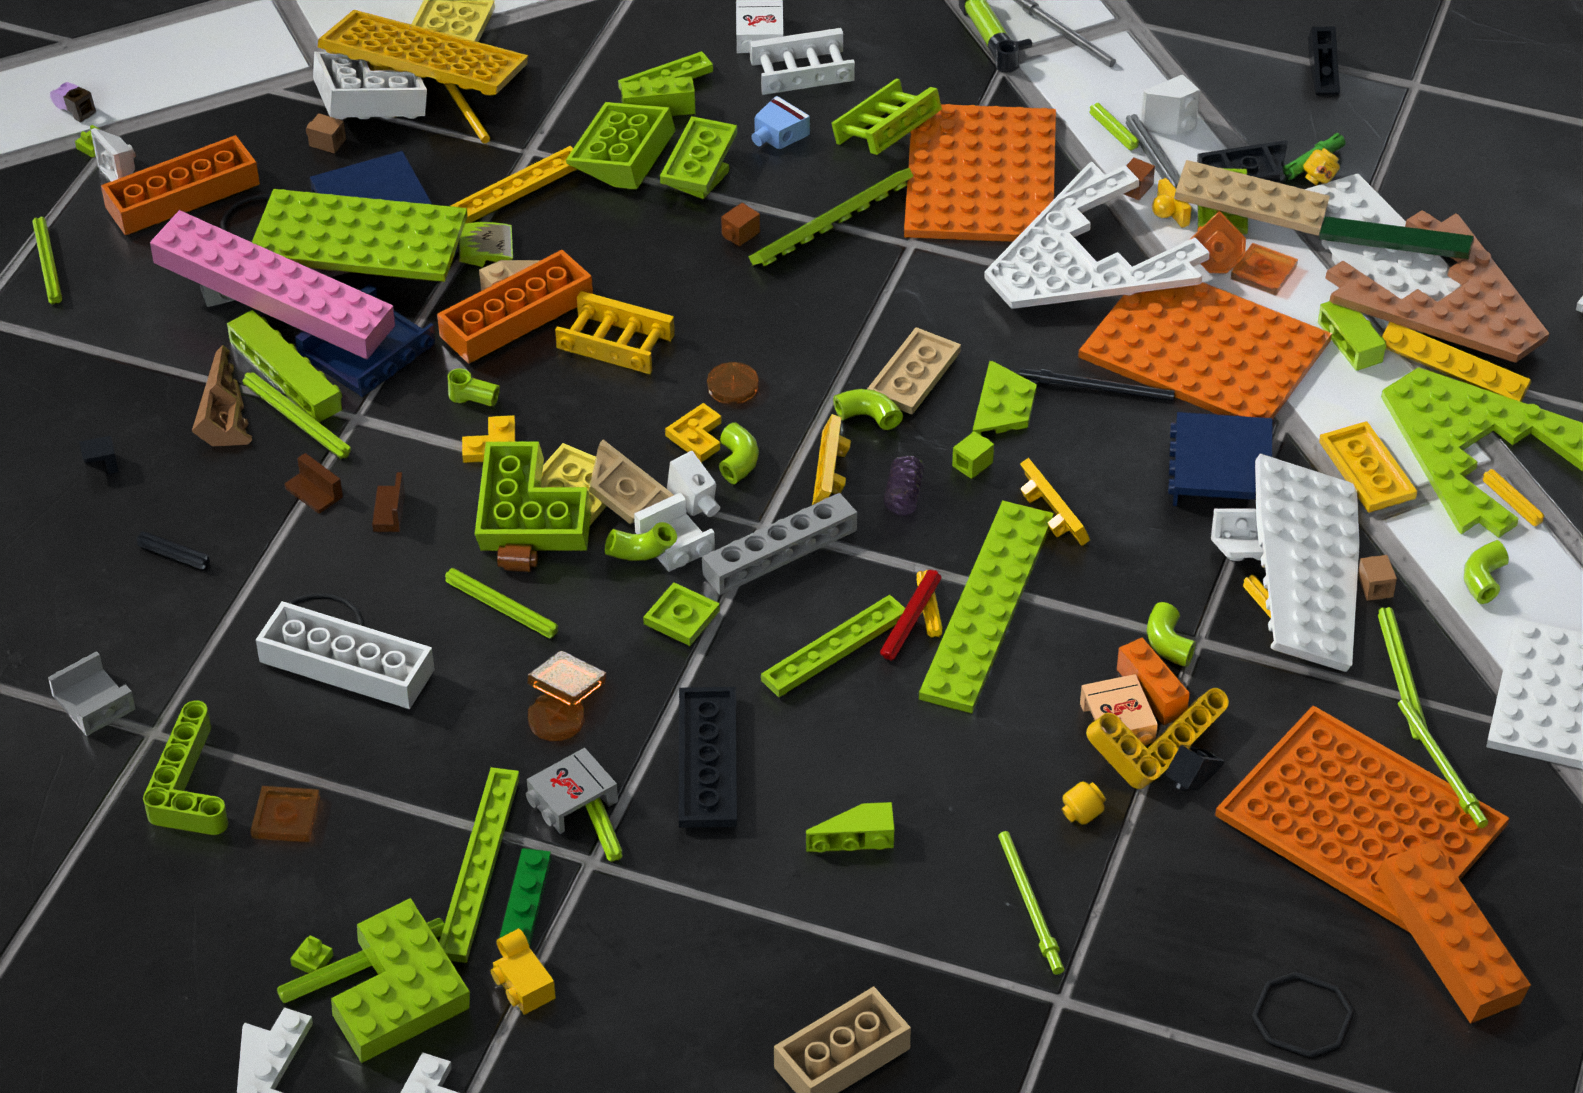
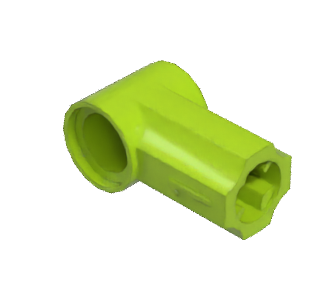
M458 368L450 371L448 374V396L451 401L464 403L471 400L494 407L500 393L499 385L471 378V374L465 369Z

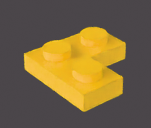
M702 403L665 428V436L686 452L692 450L700 462H703L720 450V442L708 432L721 424V415Z
M515 416L488 417L489 435L462 437L463 463L483 462L486 442H515Z

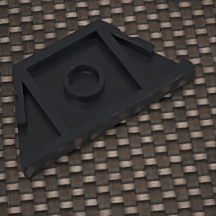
M1284 140L1198 153L1197 162L1217 168L1247 169V175L1280 182L1288 141Z

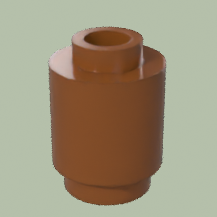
M506 543L505 546H499L497 556L498 567H503L507 571L531 572L532 567H537L538 551H534L533 545Z

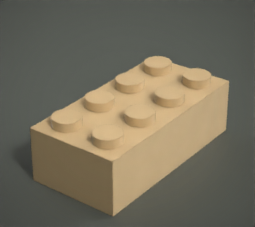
M872 987L775 1045L774 1068L796 1093H839L910 1049L911 1027L878 990Z

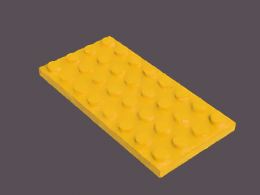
M352 10L318 39L317 47L324 49L330 54L340 53L347 55L348 58L353 60L362 59L370 61V64L375 66L385 65L392 67L393 70L398 72L407 71L414 73L417 77L434 78L439 83H453L459 85L462 89L479 90L485 95H496L528 63V55L358 10Z

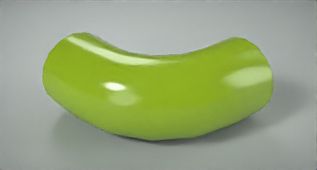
M855 389L833 397L835 410L838 416L841 417V420L857 415H868L876 420L880 428L890 430L899 425L903 418V414L898 406L888 396L875 390Z
M735 422L729 424L723 430L720 438L721 444L733 452L719 464L722 476L731 484H736L745 478L755 468L759 456L756 439L745 428Z
M666 522L656 523L651 530L642 534H631L612 529L606 539L605 554L631 561L659 557L676 542L677 533Z
M1498 540L1474 551L1464 565V583L1470 594L1479 604L1489 603L1497 597L1500 592V585L1495 581L1491 573L1509 563L1507 550Z
M1159 602L1154 606L1146 628L1150 645L1159 656L1174 664L1188 667L1194 656L1196 642L1176 634L1174 628L1180 618L1179 611L1169 603Z

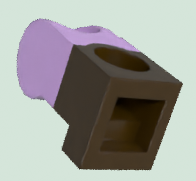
M65 82L59 88L50 92V98L54 105L61 110L65 109L72 113L74 119L82 122L96 112L91 92L75 84Z

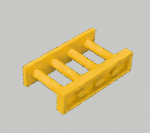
M580 291L577 296L578 318L570 330L558 326L555 329L558 349L647 374L652 372V356L650 351L657 340L660 338L671 341L675 335L674 316ZM588 319L602 322L593 336L580 333ZM612 325L625 329L617 342L604 339ZM635 332L648 335L640 349L627 346Z

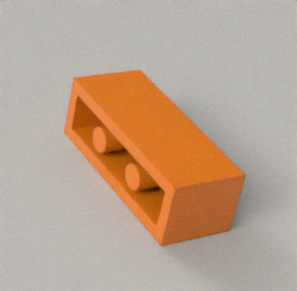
M1143 637L1119 647L1117 671L1122 677L1136 674L1152 713L1163 726L1176 720L1188 708L1189 691Z

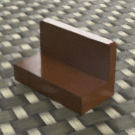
M306 453L297 458L299 474L285 483L287 491L317 513L323 512L343 498L339 477Z
M397 472L395 486H377L372 522L373 532H400L405 497L402 472Z

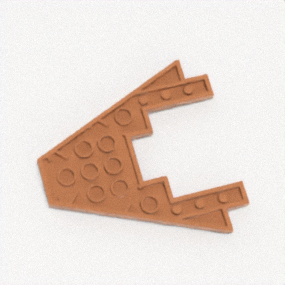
M1421 210L1407 219L1405 227L1474 236L1456 213L1445 221L1440 222ZM1475 236L1469 259L1451 257L1458 263L1449 268L1447 276L1462 286L1438 302L1419 289L1401 299L1345 261H1341L1326 272L1325 279L1339 287V289L1331 293L1329 301L1333 304L1515 363L1547 342L1549 332L1491 258V254L1484 249Z

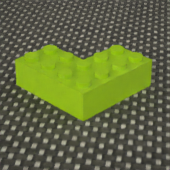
M486 442L475 536L480 551H498L499 546H505L506 543L533 545L534 551L587 550L592 508L587 487H541L544 457L539 442Z
M411 898L357 924L358 943L378 975L331 998L332 1016L361 1063L469 1009L470 991Z

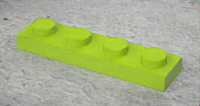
M701 51L618 80V87L621 90V83L678 77H692L693 79L713 72V64Z

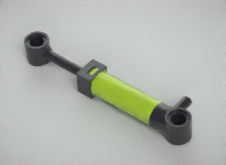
M959 0V7L964 16L969 15L995 58V68L1005 73L1015 71L1018 68L1019 50L1031 48L1032 40H1011L987 0Z

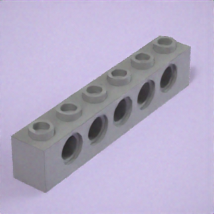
M840 493L825 498L808 508H804L793 515L780 519L765 528L756 530L750 535L702 556L703 576L716 592L722 595L857 531V511Z

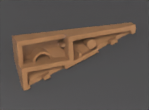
M223 345L215 353L192 432L211 446L248 445L252 441V436L246 433L245 428L248 426V421L242 417L241 411L244 405L237 380L232 378L231 373L234 371V366L228 363L227 359L230 351Z

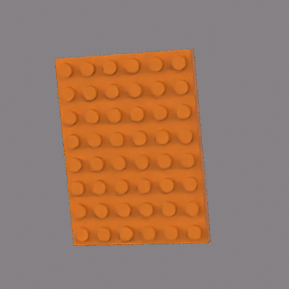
M941 104V111L911 131L908 168H910L914 177L907 181L904 237L1014 242L1054 200L1056 109Z
M1202 282L1199 285L1138 292L1129 296L1123 295L1079 349L1078 358L1149 387L1175 391L1174 397L1217 415L1272 418L1273 420L1328 346L1332 333Z
M1312 706L1223 800L1215 812V816L1408 932L1409 930L1375 880L1383 860L1434 841L1459 880H1461L1506 828L1509 817L1479 801V808L1488 820V825L1484 828H1478L1470 814H1466L1459 805L1460 799L1448 782L1315 706Z

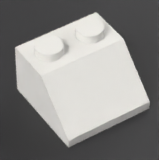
M1182 74L1144 90L1141 122L1147 131L1179 135L1195 128L1200 89Z

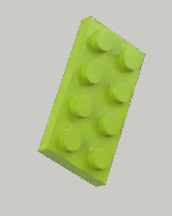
M691 116L660 175V184L707 193L737 135V125Z

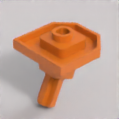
M1220 211L1203 227L1200 226L1197 229L1198 231L1189 239L1196 238L1209 251V260L1200 263L1208 273H1228L1245 256L1246 238Z

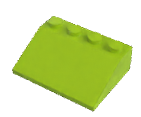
M605 102L566 158V163L614 187L637 189L676 131L670 108Z

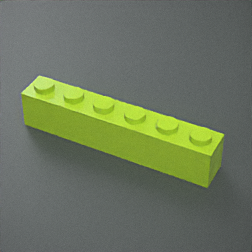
M251 310L227 323L230 342L288 398L320 423L342 410V393L339 387L335 384L332 385L322 371H317L307 357L303 358L293 344H288L278 330H274L269 326L264 317H260Z

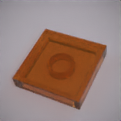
M1252 243L1245 252V256L1231 271L1230 279L1276 296L1296 269L1298 259Z
M561 650L528 674L527 684L571 706H575L605 683L606 672Z
M262 786L251 827L252 838L310 842L320 800L319 790Z

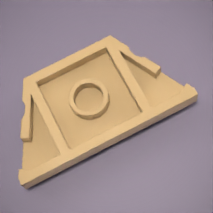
M605 440L600 442L588 491L629 524L635 523V513L674 496V494Z

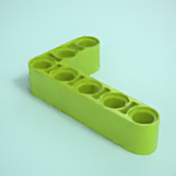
M191 701L182 708L144 793L143 801L148 821L151 824L217 835L224 832L228 827L224 801L216 796L184 791L211 730L208 709L204 702Z

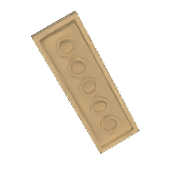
M1189 160L1185 162L1174 196L1176 200L1318 236L1330 198L1328 195Z

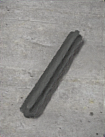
M1136 114L1128 115L1125 124L1131 133L1139 139V145L1152 165L1155 166L1160 177L1168 179L1177 188L1180 179Z

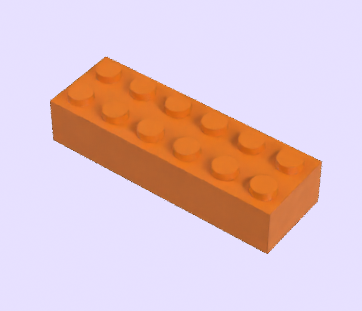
M235 135L101 185L105 208L124 235H128L173 218L179 210L186 213L260 185L256 161Z
M560 250L438 313L439 335L469 364L576 308L577 296L580 291L593 294L592 276L566 252Z
M1434 841L1384 859L1375 877L1376 882L1470 1024L1521 1004L1531 984Z

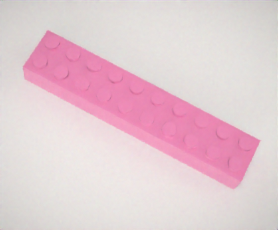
M179 210L150 242L153 262L362 358L368 359L395 327L393 305Z

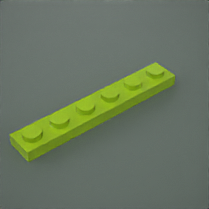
M891 595L886 596L761 673V681L778 697L784 695L895 626L905 607Z

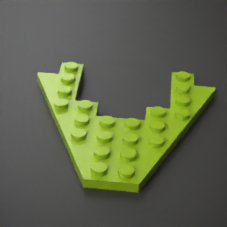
M1420 367L1382 390L1381 398L1460 534L1480 523L1500 538L1518 524V517L1465 478L1466 475L1476 470L1478 461L1463 450L1492 431L1512 445L1532 434L1583 471L1582 422L1541 409L1535 404H1526Z

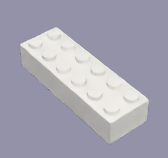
M283 601L256 638L259 662L407 709L411 708L435 670L432 647Z

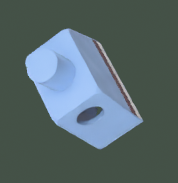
M776 96L756 114L755 133L752 134V140L757 146L767 142L777 149H782L810 135V116Z

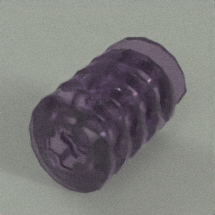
M898 457L892 462L884 503L891 512L897 515H909L917 508L924 464L916 457Z

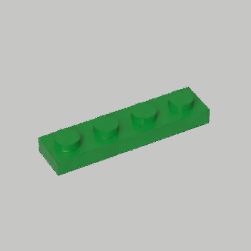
M522 848L499 938L520 929L524 933L530 947L552 859L551 851Z

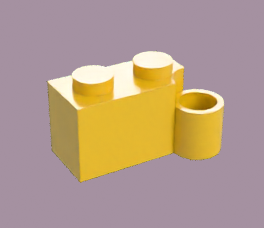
M517 929L497 939V946L503 958L493 962L491 975L498 986L502 984L506 989V995L511 1005H517L525 1015L556 999L554 980L530 949L524 933Z

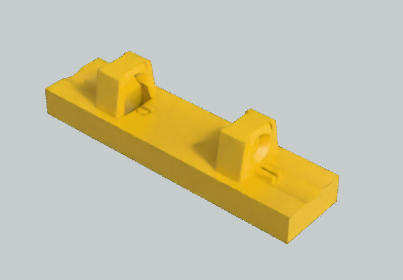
M831 414L822 431L812 505L825 498H829L831 493L841 494L845 487L846 478L834 473L836 455L845 457L850 449L851 440L839 435L841 417Z
M1028 458L1020 463L1029 480L1021 488V492L1029 503L1043 497L1055 512L1056 516L1048 522L1049 528L1054 535L1059 537L1070 531L1081 546L1089 542L1090 538L1082 523L1032 461Z

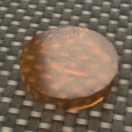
M722 363L714 367L708 374L707 386L709 394L715 400L722 403L730 404V401H737V404L744 403L752 399L758 390L759 379L756 371L743 363Z
M550 692L541 695L535 700L532 707L530 705L528 709V725L539 738L548 741H562L571 738L580 731L584 724V708L577 698L574 700L569 697L567 693Z

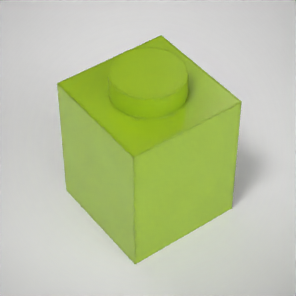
M974 431L953 447L952 466L973 479L993 463L994 444Z

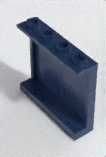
M403 151L310 177L312 193L432 205Z
M370 284L360 290L377 298L376 288ZM394 311L395 327L368 359L362 358L305 331L297 335L295 339L297 351L303 358L307 357L313 366L359 396L364 397L436 343L434 325L430 323L422 329Z
M1177 412L1176 423L1171 422L1170 438H1175V441H1170L1169 457H1174V460H1170L1169 476H1174V479H1169L1168 495H1173V506H1177L1178 495L1256 500L1255 460L1259 454L1272 457V418Z

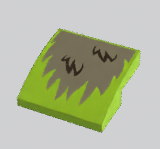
M474 222L464 225L459 240V262L483 267L486 260L498 262L513 259L512 225L494 222Z

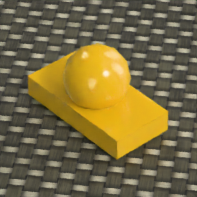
M1168 179L1158 180L1157 197L1154 198L1152 203L1153 213L1159 218H1169L1172 216L1181 228L1189 226L1191 205L1188 202L1174 199L1176 188Z

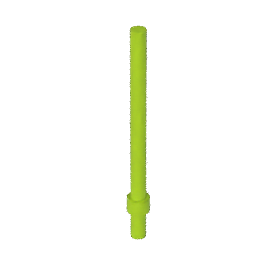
M1408 699L1400 700L1398 702L1399 708L1460 799L1459 805L1466 814H1470L1478 828L1486 827L1488 820L1480 810V803L1475 795L1468 792Z
M1008 831L1001 832L998 837L1040 939L1039 947L1042 955L1048 959L1053 974H1061L1064 972V967L1058 954L1060 949L1057 941L1051 937L1010 833Z

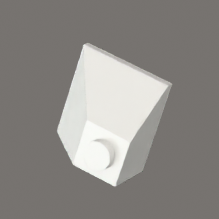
M97 128L91 129L97 165L110 181H114L133 174L135 170L133 158L136 156L130 144L127 145L118 136Z

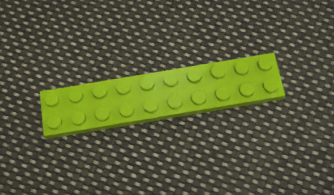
M1002 500L921 686L919 700L973 714L1050 530L1048 522L1054 518V513Z

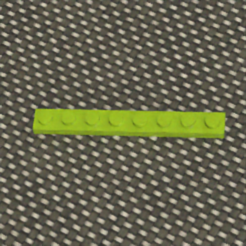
M910 168L894 173L748 256L752 265L762 263L763 266L774 262L777 260L775 255L780 252L782 255H785L795 250L794 244L809 242L815 238L813 235L815 232L824 233L833 228V222L838 220L841 223L851 218L852 211L857 210V212H860L870 207L869 202L873 199L877 202L889 196L887 191L891 189L897 191L907 186L906 181L914 177Z
M490 768L439 941L450 961L467 963L520 779L519 771Z

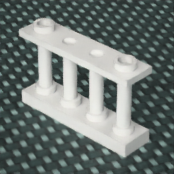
M841 28L750 41L752 66L762 64L765 72L761 73L762 95L854 81V60L843 61L840 52H843V31ZM831 54L833 63L820 64L817 56ZM808 57L811 66L797 68L794 59ZM785 61L787 70L774 71L772 63Z

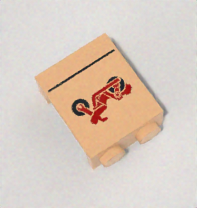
M1136 674L1082 685L1080 705L1083 712L1091 711L1094 720L1105 713L1115 714L1145 746L1156 740L1158 724Z

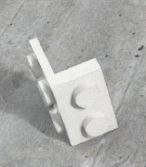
M1214 509L1211 540L1224 555L1233 561H1242L1244 558H1254L1261 561L1264 551L1263 547L1259 546L1256 509Z

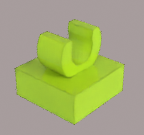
M91 125V126H90V129L97 128V127H95L94 125ZM91 130L87 133L82 131L81 137L75 141L76 149L94 158L96 155Z
M310 935L290 958L291 965L304 972L311 973L326 966L333 957V950L322 944L321 940Z

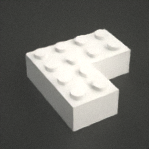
M314 52L313 79L330 117L343 120L347 117H357L359 119L382 117L384 119H392L395 116H404L414 119L418 116H425L427 89L421 77H417L414 73L407 71H370L365 60H353L348 58L347 55L340 53Z

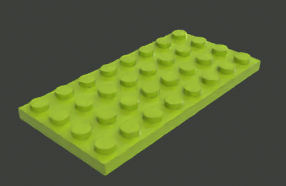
M273 189L252 243L308 268L445 282L468 214L467 208Z

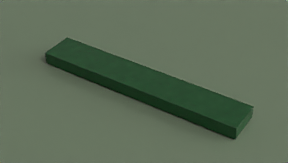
M1325 216L1319 232V240L1469 259L1474 243V236L1327 216Z

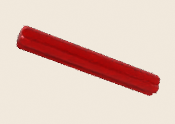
M928 570L880 650V654L884 659L894 660L942 579L938 571Z

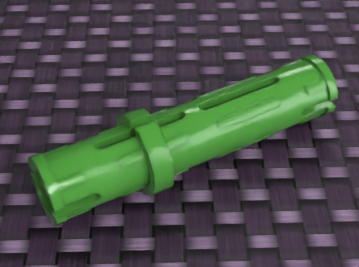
M1336 133L1329 139L1318 142L1312 150L1283 167L1284 175L1289 177L1290 180L1294 179L1305 171L1303 165L1314 150L1322 151L1325 148L1333 153L1345 146L1344 137L1340 136V133Z

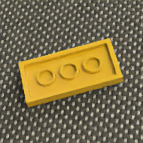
M1367 421L1320 435L1319 443L1344 479L1354 484L1357 490V497L1368 513L1416 499L1417 490Z

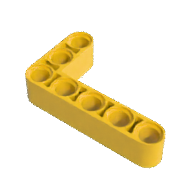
M1212 688L1196 699L1148 748L1145 747L1119 717L1112 713H1105L1092 722L1087 728V738L1129 785L1136 789H1143L1168 769L1180 745H1191L1226 710L1229 700L1221 689Z

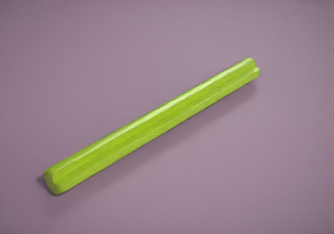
M254 372L245 374L243 379L245 386L338 458H348L351 452L349 445Z
M1382 607L1379 609L1378 618L1401 699H1408L1427 728L1394 611L1390 607ZM1408 722L1412 737L1415 740H1419L1420 738Z
M437 918L427 922L436 938L440 937L444 928L442 919ZM362 950L285 983L277 988V992L281 1001L287 1003L372 966Z

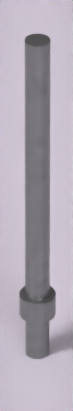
M1013 0L1023 7V11L1029 15H1035L1109 67H1113L1116 63V59L1041 9L1034 0Z

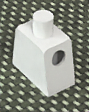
M691 450L670 462L667 490L674 495L681 493L685 497L686 512L690 516H695L702 511L707 517L714 516L720 510V506L714 500L716 483L694 452Z

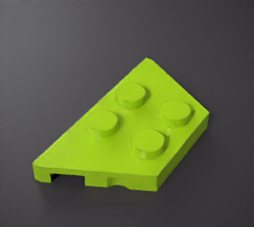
M989 361L973 432L975 431L981 435L983 431L995 429L997 434L1010 429L1028 428L1037 384L993 361Z

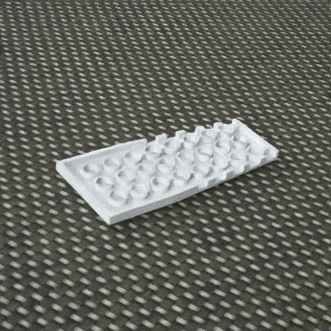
M1359 174L1304 189L1330 196L1325 213L1327 217L1405 227L1406 221ZM1322 240L1325 250L1329 249L1331 251L1332 260L1335 265L1345 261L1401 299L1419 289L1438 302L1462 286L1447 276L1450 267L1439 255ZM1374 317L1385 331L1389 321Z
M1259 454L1255 460L1256 522L1259 546L1263 547L1264 554L1261 556V566L1266 568V576L1263 579L1264 588L1268 589L1269 598L1266 600V609L1271 611V620L1268 623L1269 631L1273 632L1274 637L1271 649L1347 672L1352 666L1359 559L1357 490L1351 482Z

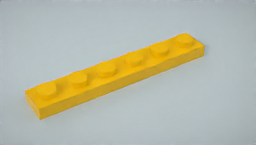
M568 146L451 206L467 208L468 216L465 224L472 223L577 170L566 163V158L573 148Z
M1389 322L1382 335L1386 342L1387 350L1473 386L1522 402L1532 383L1531 379L1392 322Z

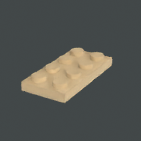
M916 327L867 389L885 394L901 411L913 414L960 354L961 344Z

